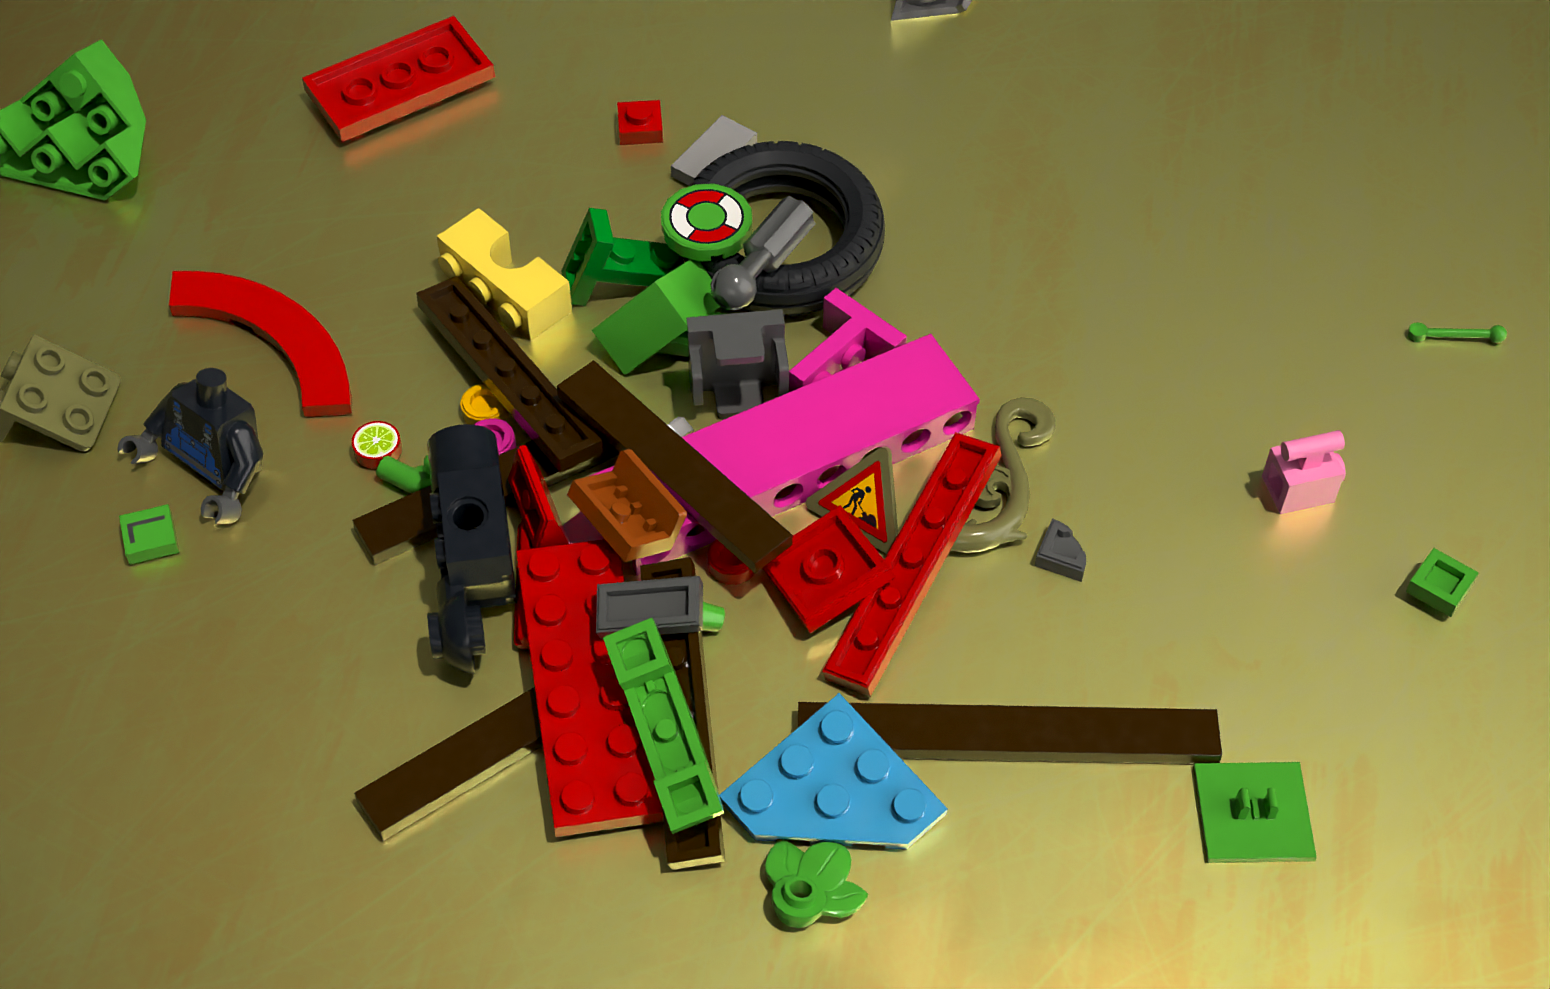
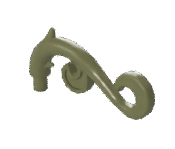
M1021 397L1008 401L999 409L996 417L995 432L1004 467L996 465L975 505L984 509L1000 505L1001 493L996 492V489L1006 492L1007 503L1004 509L988 522L976 524L977 521L971 519L965 523L950 551L962 553L981 552L995 548L1000 544L1027 538V533L1017 529L1021 526L1028 511L1030 499L1028 476L1010 436L1008 425L1016 418L1026 419L1033 423L1034 429L1029 432L1019 433L1017 441L1021 446L1030 447L1046 442L1055 431V417L1051 409L1043 402L1033 398Z

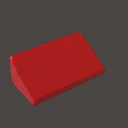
M519 446L508 481L533 547L540 548L570 544L538 465L527 446Z

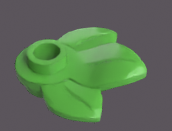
M782 840L770 849L766 858L764 872L774 886L771 903L776 916L782 923L794 928H804L812 925L821 915L844 918L856 913L867 900L868 893L858 885L846 881L850 873L852 859L845 846L834 842H821L810 846L804 853L792 843Z

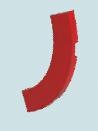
M204 271L172 272L169 300L172 316L206 317L229 323L235 320L253 328L254 333L268 341L279 352L284 353L292 364L301 387L302 409L305 417L352 414V394L346 367L339 349L321 323L299 303L266 285L242 277Z

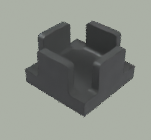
M783 309L686 317L689 383L694 406L703 405V391H712L715 394L717 417L724 420L763 404V386L777 385L779 396L789 393V364L785 345Z

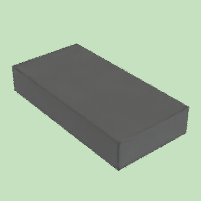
M700 576L597 584V635L600 639H603L607 635L649 618L654 619L660 635L703 631V582Z

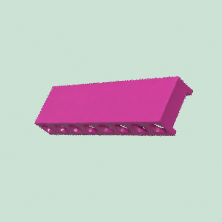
M928 334L682 438L773 517L805 503L808 497L856 465L869 451L875 448L888 447L891 450L893 465L951 440L955 432L964 434L974 430L977 404H979L980 399L932 334ZM956 413H961L962 417L956 423L944 426L949 418ZM923 429V432L916 440L908 444H902L911 433ZM839 465L838 470L831 477L825 480H818L824 471ZM614 466L604 469L592 475L610 472L613 470ZM795 484V489L789 495L780 499H774L783 488ZM687 513L672 549L632 560V568L636 575L641 574V565L674 560L713 543L716 538L706 529L695 536H686L692 528L699 524Z

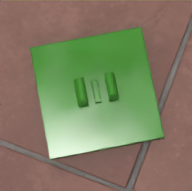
M1300 762L1194 763L1193 769L1207 863L1316 861L1317 856Z

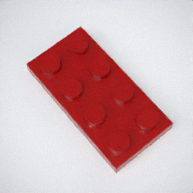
M451 16L302 77L305 92L339 139L344 142L495 78V72L492 62L456 17Z

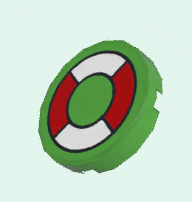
M695 184L680 189L667 199L661 210V227L664 240L668 247L680 256L696 261H711V256L722 254L723 259L733 256L743 248V244L752 234V209L742 195L729 187L717 184Z

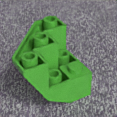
M102 39L74 53L24 97L0 110V176L105 201L138 176L146 118L129 73Z

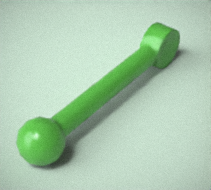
M1417 322L1410 325L1408 338L1414 342H1422L1426 337L1489 338L1492 342L1501 343L1506 339L1507 331L1500 325H1495L1490 329L1427 328L1424 324Z

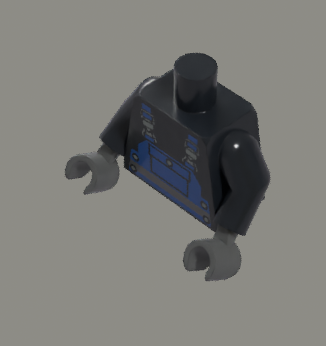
M205 368L197 373L196 379L190 382L179 383L173 387L143 423L146 427L141 435L123 437L119 441L118 452L120 454L130 453L137 448V455L131 461V464L151 462L158 453V446L155 440L158 437L162 438L161 446L224 491L222 495L207 496L203 500L201 515L204 518H216L215 524H231L240 518L242 512L241 503L237 497L240 493H246L254 475L262 470L263 450L258 439L255 410L251 403L227 387V377L222 370Z

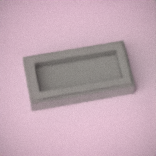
M721 115L671 165V177L690 186L694 178L707 165L720 156L747 145L753 146V144L757 143V132Z

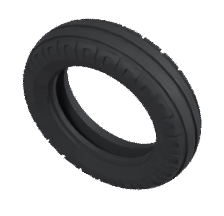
M769 141L755 143L753 146H743L711 162L690 184V186L695 184H717L729 187L745 199L771 192L802 194L814 198L832 209L843 225L844 232L832 249L823 255L801 263L780 265L778 269L771 273L762 271L756 277L757 292L753 301L740 310L755 312L783 309L784 317L785 314L799 316L810 314V311L817 312L823 310L824 297L835 288H838L848 296L853 294L870 276L881 255L885 236V221L883 209L875 189L857 167L827 149L823 150L821 147L806 143L799 145L798 142L778 141V143ZM736 253L723 259L722 254L711 256V261L700 262L712 279L718 270L731 264L739 265L745 256ZM683 257L685 262L690 260L688 258Z

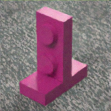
M835 288L824 297L823 329L832 335L789 371V392L863 362L864 358L871 359L906 344L907 336L841 290Z

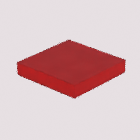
M841 505L793 535L792 546L762 568L809 633H812L895 578L890 566Z

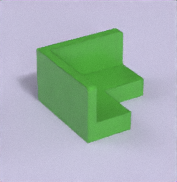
M690 259L652 283L596 326L592 332L622 373L628 374L687 330L686 317L708 316L721 306L715 302L711 295L710 283L712 279L700 261Z

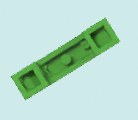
M649 618L603 637L617 680L626 695L655 778L653 782L671 832L673 834L724 814L721 799L698 731L654 619Z

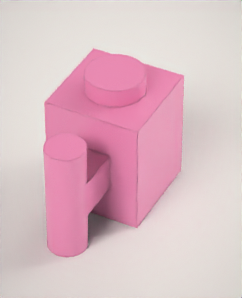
M1340 430L1285 441L1280 446L1270 448L1262 478L1280 514L1335 502L1341 483L1346 475L1343 459L1338 453L1333 452L1342 450L1345 446L1344 437Z

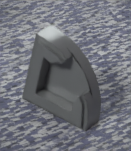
M1052 518L1036 555L1035 566L1082 582L1086 566V554L1073 536V531L1064 523Z

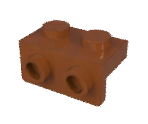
M631 449L620 451L612 471L575 479L572 481L567 496L624 562L671 550L687 516V512Z

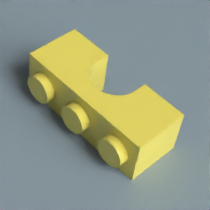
M476 209L437 235L440 253L438 263L444 274L449 279L458 276L482 305L487 304L498 313L502 322L509 329H517L530 341L572 312L569 281L540 257L535 258L520 268H505L512 263L508 231L481 209Z

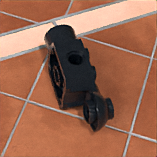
M463 424L439 430L427 442L432 489L430 503L433 523L436 524L437 538H434L438 569L441 572V580L437 583L436 588L439 611L428 613L427 619L433 659L444 658L453 667L466 673L475 674L474 655L486 654L480 608L517 603L497 438L494 432L486 427Z

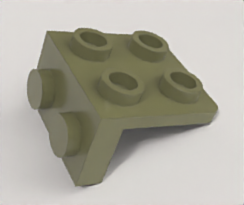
M34 334L22 355L15 351L12 352L1 374V377L9 381L4 391L0 390V442H3L16 421L79 451L85 452L90 450L96 441L120 385L121 379L119 375Z

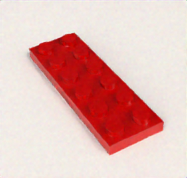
M605 539L517 550V564L555 837L663 822L662 805L653 782L655 778L626 695L619 685L604 640L600 639L596 633L597 584L624 582L620 556Z

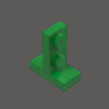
M589 208L561 272L562 276L569 281L571 305L586 306L597 282L649 287L661 277L684 264L682 256L670 249L667 243L613 237L607 210Z

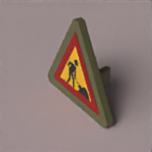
M884 446L878 448L808 497L806 506L818 515L824 516L841 505L870 543L888 554L898 536L892 454L891 450Z

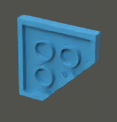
M840 693L719 795L723 806L749 835L757 841L776 842L777 839L809 841V844L834 842L843 846H853V844L885 845V848L907 850L945 817L948 808Z

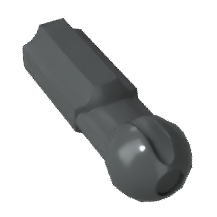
M791 196L782 199L743 244L745 258L739 265H727L714 274L710 283L711 295L719 306L725 310H739L749 305L757 292L756 277L762 271L771 273L778 269L816 223L813 220V211L803 200H796Z

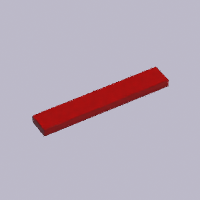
M955 432L884 559L890 566L895 578L862 599L822 671L825 680L871 697L1002 456L1000 446Z

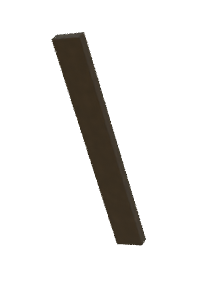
M798 702V727L828 702ZM849 703L901 759L1194 764L1220 763L1222 758L1217 709Z

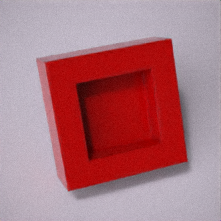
M660 100L617 102L620 145L663 143Z

